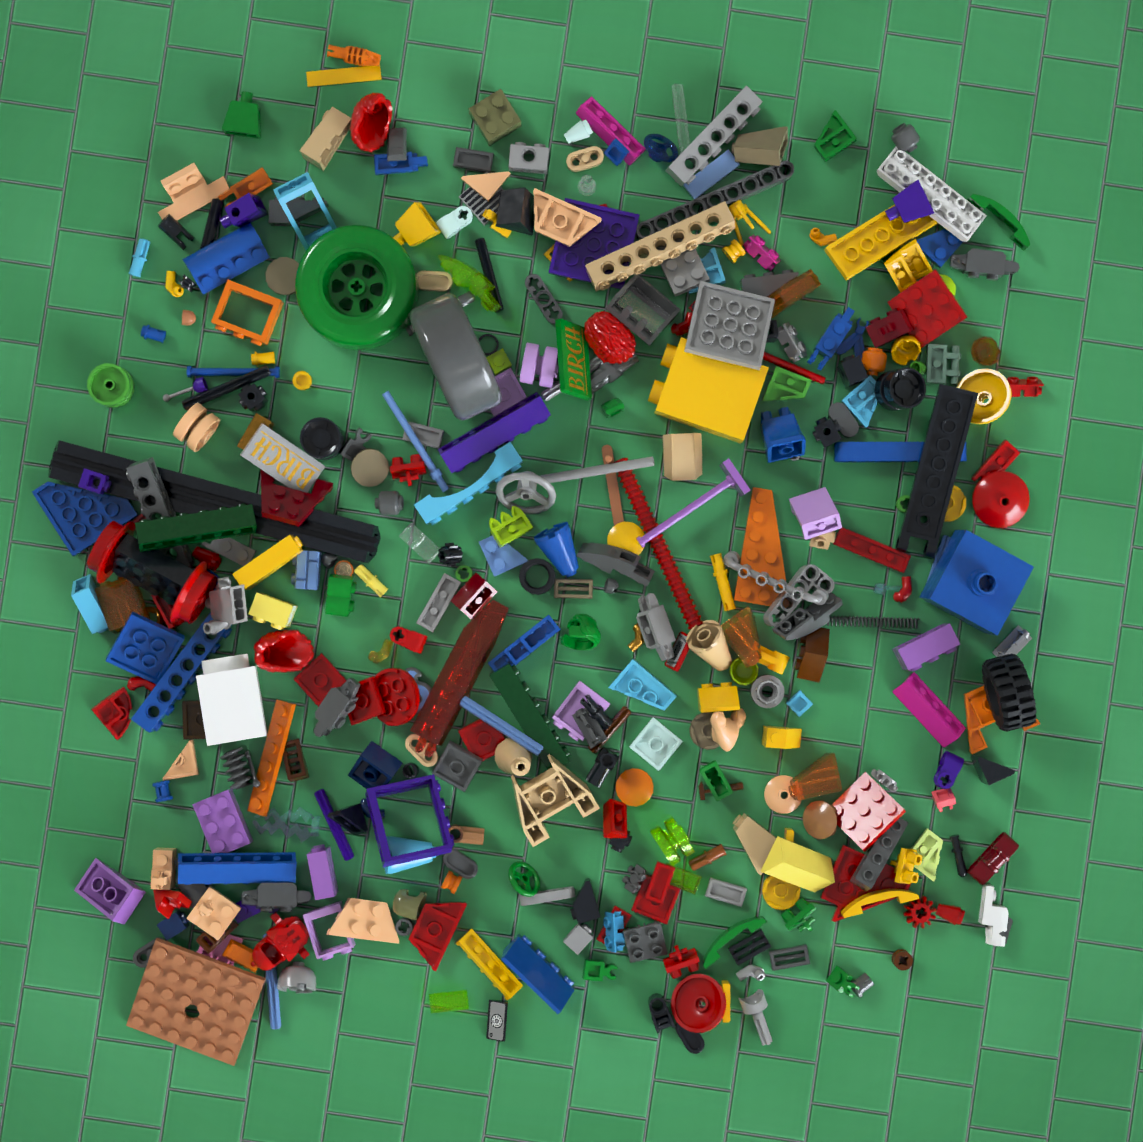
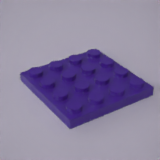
M565 198V202L601 217L602 220L571 247L555 241L548 274L591 283L585 265L634 243L640 215ZM629 262L622 263V266L629 265ZM609 269L606 270L604 273L611 274L613 273V270ZM625 281L616 282L610 288L621 290Z

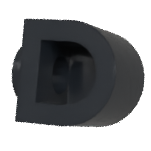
M627 830V838H610L608 843L612 845L611 849L621 853L625 846L628 847L632 840L630 831Z

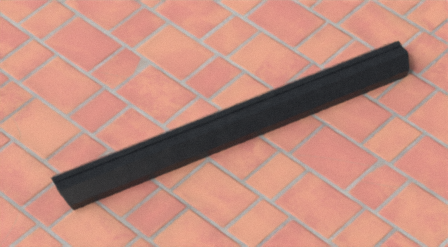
M58 440L49 466V478L79 485L84 468L109 476L111 486L109 491L105 493L140 502L139 499H136L133 492V484L126 475V468L138 461ZM157 467L175 512L193 514L201 510L212 511L220 507L231 508L239 504H252L257 534L279 540L284 539L288 535L298 536L305 547L369 563L377 553L378 544L381 539L378 526L313 509V512L298 527L262 517L260 494ZM141 477L142 482L148 485V480ZM97 479L94 484L99 486L100 480ZM149 495V500L153 503H156L155 498L152 495Z

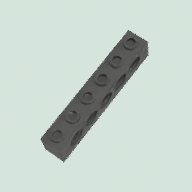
M153 457L129 465L126 468V475L133 484V492L136 499L140 501L142 515L148 520H156V513L161 514L162 517H175L176 514ZM141 477L148 480V485L142 482ZM152 495L156 503L151 502L148 496ZM188 544L156 549L189 568L195 564ZM170 549H174L177 552V556L172 555Z

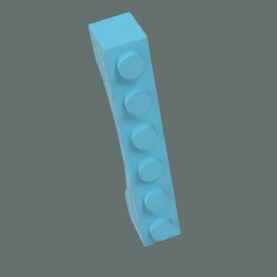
M511 442L494 452L496 457L490 468L478 481L468 488L445 497H432L429 494L414 504L427 525L431 523L433 526L442 520L440 516L446 512L450 515L458 509L456 506L463 502L465 505L473 500L472 495L478 491L482 494L490 488L489 484L494 481L497 484L507 472L511 471L514 473L522 467L520 464L523 463V460Z

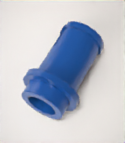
M143 325L141 337H144L145 340L149 338L164 343L166 331L152 328L150 325Z

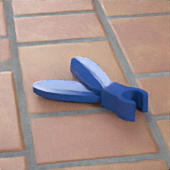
M861 317L857 320L855 332L846 338L836 350L838 355L846 353L854 346L855 357L860 356L862 360V353L865 351L862 334L869 321H866L865 326H860L859 321Z

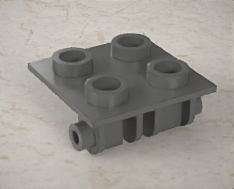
M654 921V923L647 925L644 923V926L626 927V930H623L630 963L668 954L661 922Z

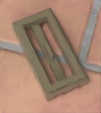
M555 579L554 598L592 599L593 580ZM558 583H589V587H559ZM558 590L589 591V595L558 594Z

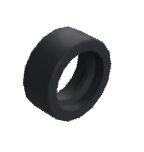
M535 558L528 560L520 569L519 579L522 587L531 594L539 595L546 593L555 582L554 568L544 559ZM540 565L548 571L549 578L543 587L535 588L528 584L526 573L530 567Z

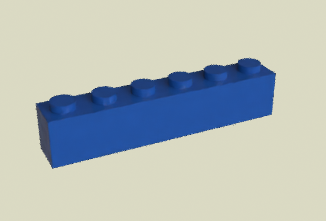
M296 852L178 853V884L296 883Z

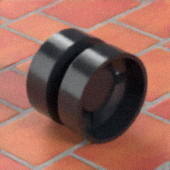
M908 367L884 372L879 376L875 384V397L878 403L883 408L891 411L916 407L922 402L926 393V383L923 376L917 370Z
M318 417L309 420L303 426L300 433V443L304 451L315 459L330 460L341 451L344 445V436L341 429L333 421Z

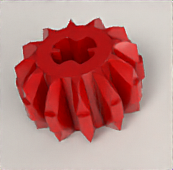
M923 896L921 900L920 898L915 900V902L909 901L910 906L904 905V908L908 910L903 913L905 917H908L906 922L908 924L912 923L914 928L918 924L921 928H924V922L931 925L929 918H936L935 915L931 914L936 911V908L931 907L933 902L931 900L927 901L926 896ZM922 909L924 911L923 914L918 915L916 910Z

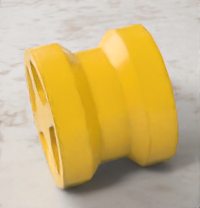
M735 239L731 241L729 246L722 248L726 257L733 264L739 256L746 254L743 247Z

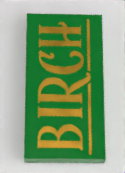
M559 318L555 320L560 391L588 401L592 399L588 342L584 335L585 327Z

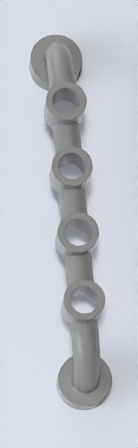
M729 551L723 558L724 564L737 571L741 578L749 576L756 579V583L760 586L765 584L771 585L776 593H783L785 591L791 594L795 601L804 599L817 605H823L828 600V592L823 588H818L813 594H809L802 587L795 588L788 585L784 579L776 580L771 578L767 572L760 573L753 570L748 564H738L740 556L735 551Z

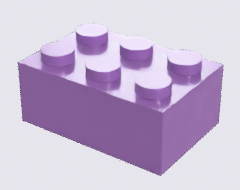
M943 623L892 650L901 668L913 672L922 668L921 664L924 662L932 663L938 660V655L942 653L947 655L956 651V646L960 645V642L951 624Z
M233 789L225 790L192 804L212 853H228L253 842Z

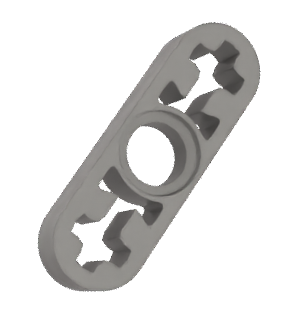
M574 886L539 891L532 897L519 895L520 905L526 906L568 899L576 895Z

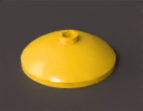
M992 369L972 371L963 377L956 387L978 393L970 423L987 424L995 421L1005 413L1011 402L1012 392L1009 382L1000 372ZM989 399L987 403H983V401Z

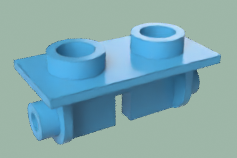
M605 911L603 924L606 928L604 943L606 949L614 953L623 951V947H625L624 933H618L617 929H624V916L621 914V911H614V913Z

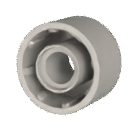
M758 676L750 686L751 699L760 707L773 708L782 701L784 686L774 676ZM765 686H770L772 689V693L768 697L762 694V689Z

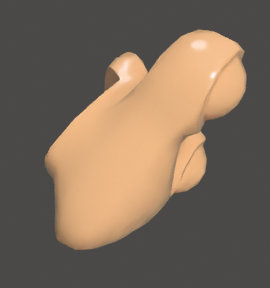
M742 708L734 710L730 718H726L724 713L719 711L712 713L710 718L713 741L718 743L726 752L734 747L739 730L744 725L746 713Z

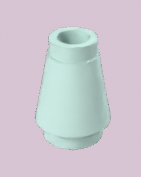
M586 119L584 121L580 120L564 136L567 142L571 144L590 137L593 130Z

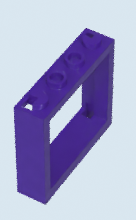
M434 774L366 789L365 797L383 868L451 853L453 846H455L453 834L450 835L448 830L450 827L449 818L444 814L445 802L439 795L441 787ZM428 787L443 846L391 857L377 798Z

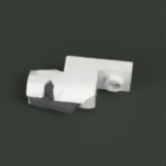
M984 884L982 887L978 922L982 925H987L985 927L986 944L1004 947L1007 943L1013 920L1008 917L1009 913L1005 906L992 904L996 900L994 886Z

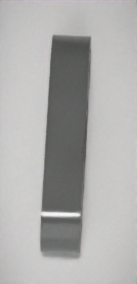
M537 274L528 275L525 279L526 289L550 324H555V319L549 318L551 316L549 309L546 311L544 309L553 303L555 306L551 308L555 313L559 312L557 315L558 319L563 318L562 310L541 277ZM530 279H533L534 281L538 280L539 282H537V286L539 290L542 287L544 288V290H541L536 295H534L533 293L536 292V289L534 288V286H529ZM541 294L549 296L547 304L539 303L538 298Z

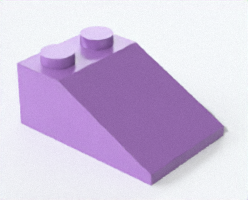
M97 858L94 859L74 889L75 892L111 921L124 925L146 893L133 881Z

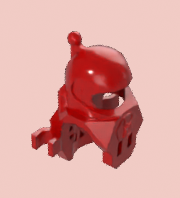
M277 912L270 916L276 925L266 931L267 935L254 947L251 966H257L262 970L268 971L286 959L290 962L297 953L303 959L310 955L304 948L309 938V933L298 916L285 917L283 920Z

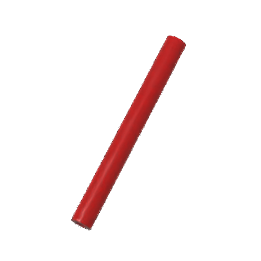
M764 352L763 360L824 384L826 377Z

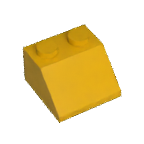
M732 682L720 683L721 686L713 687V683L701 684L702 688H697L699 711L704 713L740 710L737 686L732 685Z

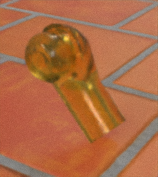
M385 639L379 652L371 651L368 659L373 661V663L383 661L389 656L394 642Z

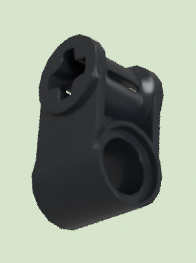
M658 993L652 994L648 999V1005L657 1034L660 1033V1030L669 1027L674 1028L675 1024L664 997ZM655 1000H660L662 1005L659 1008H654L652 1003Z

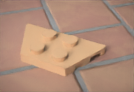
M536 188L533 190L535 232L571 247L602 220L601 217Z
M348 898L343 906V910L338 913L335 918L336 921L326 934L399 944V938L386 902Z

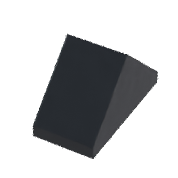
M361 803L328 813L330 819L353 835L367 833L368 831Z

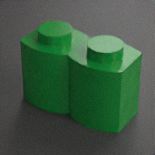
M330 574L325 614L348 617L350 612L354 611L355 601L352 600V593L355 594L357 582H353L354 577Z

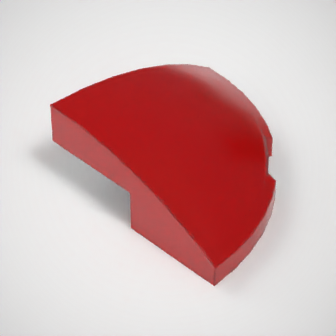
M124 687L118 689L91 709L116 740L122 737L131 721L129 719V712L132 709L131 699Z

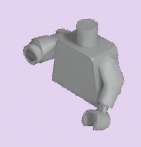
M229 576L218 578L216 590L210 591L209 597L205 601V606L211 609V617L213 618V620L203 625V630L206 634L215 635L222 631V629H229L231 624L248 621L244 584L231 587L232 582Z

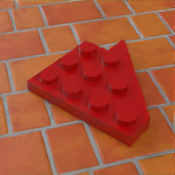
M842 845L833 866L835 883L825 887L820 898L837 905L831 921L836 922L844 919L841 911L858 897L882 889L909 890L911 883L894 882L896 873H894L895 867L885 864L872 889L864 891L850 882L864 853ZM897 897L862 905V911L870 909L887 901L893 900Z

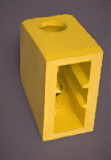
M414 202L395 223L399 233L393 238L401 245L407 242L409 246H417L440 234L441 230L421 202Z

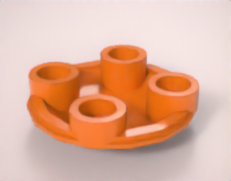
M632 768L619 775L615 789L617 796L623 803L628 806L637 807L645 804L651 798L654 785L652 778L647 772Z

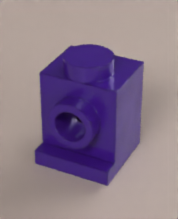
M84 468L78 487L104 495V492L109 491L111 481H109V476ZM97 479L100 480L99 486L94 484Z

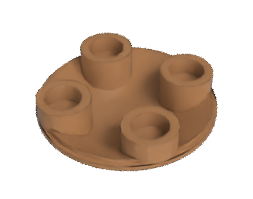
M825 801L810 803L803 813V824L807 833L816 839H826L834 835L837 826L836 808Z

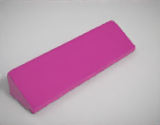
M592 96L581 104L576 111V115L582 121L586 119L592 130L608 146L614 139H617L630 151L624 158V161L629 166L646 150Z

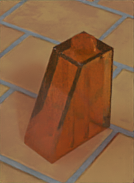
M811 269L778 288L768 297L775 299L771 318L779 315L821 285L817 275Z
M747 606L721 625L727 644L746 669L757 664L759 659L762 658L755 616L751 608Z
M825 753L790 780L789 794L794 800L799 801L842 791L835 753Z

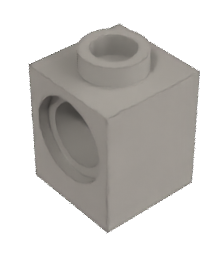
M585 923L583 925L577 924L563 939V942L578 955L593 939L591 934L593 930Z

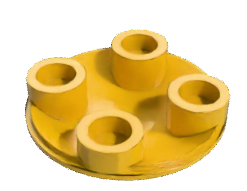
M620 522L610 530L607 544L640 555L644 547H641L636 538L644 536V532L635 523Z

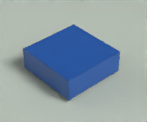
M614 139L604 154L618 166L630 151L621 142Z

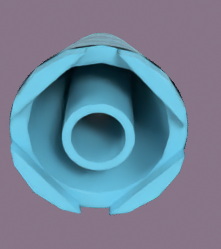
M386 836L391 857L435 847L432 846L431 842ZM436 856L384 867L385 873L393 874L432 862Z

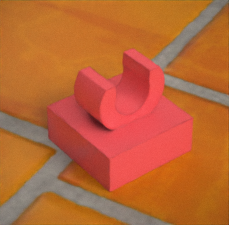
M951 788L931 792L935 805L940 812H943L942 808L949 806L950 810L953 809L956 799Z

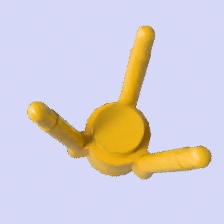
M741 200L734 202L728 207L735 220L734 229L741 246L744 243L735 218L737 220L743 218L750 228L753 229L754 225L747 217L748 213L768 234L771 233V230Z

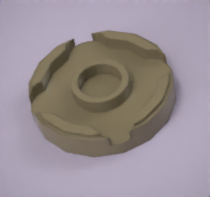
M279 257L273 260L268 265L265 273L269 288L279 295L296 293L295 279L299 263L289 257Z
M368 448L359 451L352 458L350 469L356 482L362 486L373 487L385 480L388 475L389 465L386 457L380 451Z
M704 712L696 715L691 721L689 728L690 737L698 747L706 750L719 747V744L714 742L712 738L710 718L714 712Z

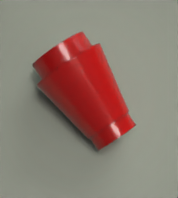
M199 546L192 553V556L200 563L206 561L208 563L207 569L215 571L222 561L218 553L200 548Z
M938 904L935 914L953 925H961L965 910L957 906Z

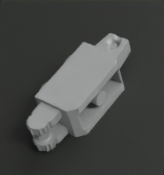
M654 593L640 596L638 603L641 612L637 614L636 619L646 647L650 650L656 648L661 661L675 657L671 642L676 641L664 605L659 606Z

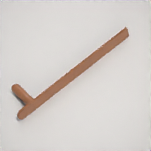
M604 445L602 447L604 464L614 463L612 447ZM616 472L606 474L614 526L624 522Z

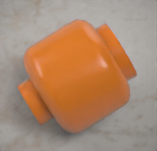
M868 347V350L863 351L861 361L867 371V375L878 376V372L885 371L887 354L883 352V349Z

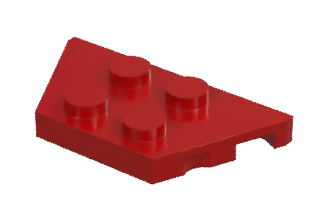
M466 902L425 903L413 928L409 940L434 971H437L467 906Z

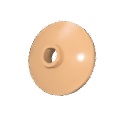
M787 775L772 778L767 783L764 791V798L769 808L781 814L790 813L797 809L803 797L800 784L797 780ZM784 791L788 794L785 799L781 798V793Z

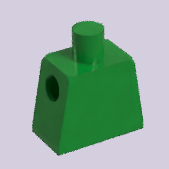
M242 91L240 101L231 100L222 126V131L225 134L261 139L260 107L258 104L252 103L253 93Z

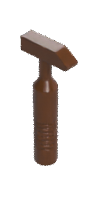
M701 781L698 786L700 800H705V793H711L710 789L704 790L703 782ZM742 782L729 784L733 791L744 789Z

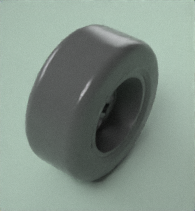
M447 293L412 309L409 317L414 332L454 416L458 420L464 421L499 405L502 401L499 385L457 296L453 293Z

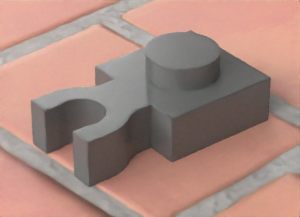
M358 427L354 440L349 437L339 454L352 461V458L359 451L366 449L363 444L369 441L372 435L367 433L364 438H361L360 434L363 430Z

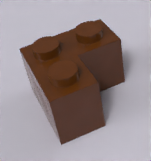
M821 627L800 638V643H803V645L799 649L798 656L800 659L796 658L794 670H797V678L820 682L828 658L830 629Z

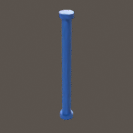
M187 366V377L242 376L258 368H192V366ZM279 366L269 368L271 371L270 376L280 378Z

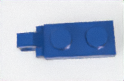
M407 152V160L387 161V154L374 155L375 174L385 175L418 171V167L428 166L427 156L417 157V153Z

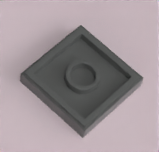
M449 741L432 774L465 792L483 759L458 744Z

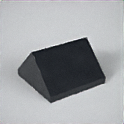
M525 187L501 190L496 227L532 236L535 220L534 196Z
M971 754L972 763L981 782L991 785L1015 773L1013 769Z

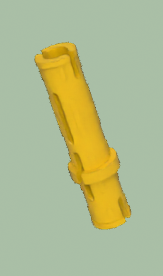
M722 553L711 555L710 558L714 570L713 577H716L724 611L736 609L727 577L728 570L725 569Z

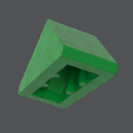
M716 760L699 769L717 802L734 793Z

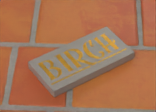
M261 423L240 454L288 488L306 493L325 468L323 464L263 423Z

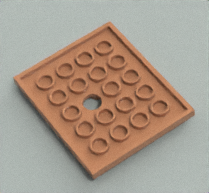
M156 938L126 1026L235 1066L266 978ZM189 1005L197 1006L199 1016L195 1018L189 1017L185 1012V1008Z

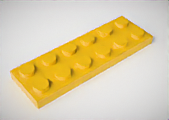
M885 211L825 247L824 251L847 281L930 229L938 222L929 215L903 223L900 216L889 221Z

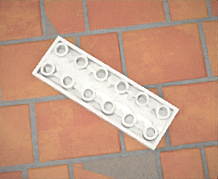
M897 147L893 149L877 169L878 176L899 193L916 180H919L934 211L929 216L963 242H967L987 216L908 153L898 150Z

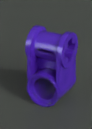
M945 751L934 775L935 785L944 789L951 788L963 766L964 758ZM941 777H945L947 783H943V781L940 780Z

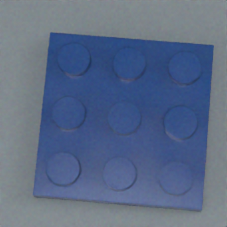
M131 612L105 661L157 684L168 669L185 636L135 612Z

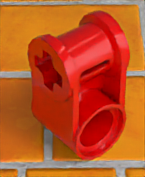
M399 626L394 627L390 632L392 642L419 654L422 653L428 638L426 635ZM402 630L401 634L404 635V638H399L398 641L395 640L396 636L393 633Z

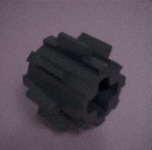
M445 543V546L438 550L439 562L443 565L447 564V567L456 566V563L462 561V548L454 545V543Z

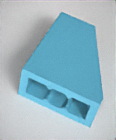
M89 574L73 581L71 596L92 634L106 631L110 627V617L92 575Z

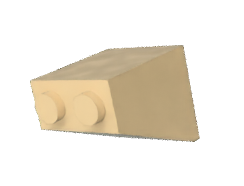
M743 813L742 816L739 814L733 821V829L754 869L759 875H762L761 869L777 837L746 813Z

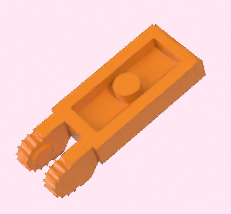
M263 167L232 185L230 189L220 194L218 198L224 200L234 193L237 199L227 203L226 206L248 193L254 195L260 193L273 183Z

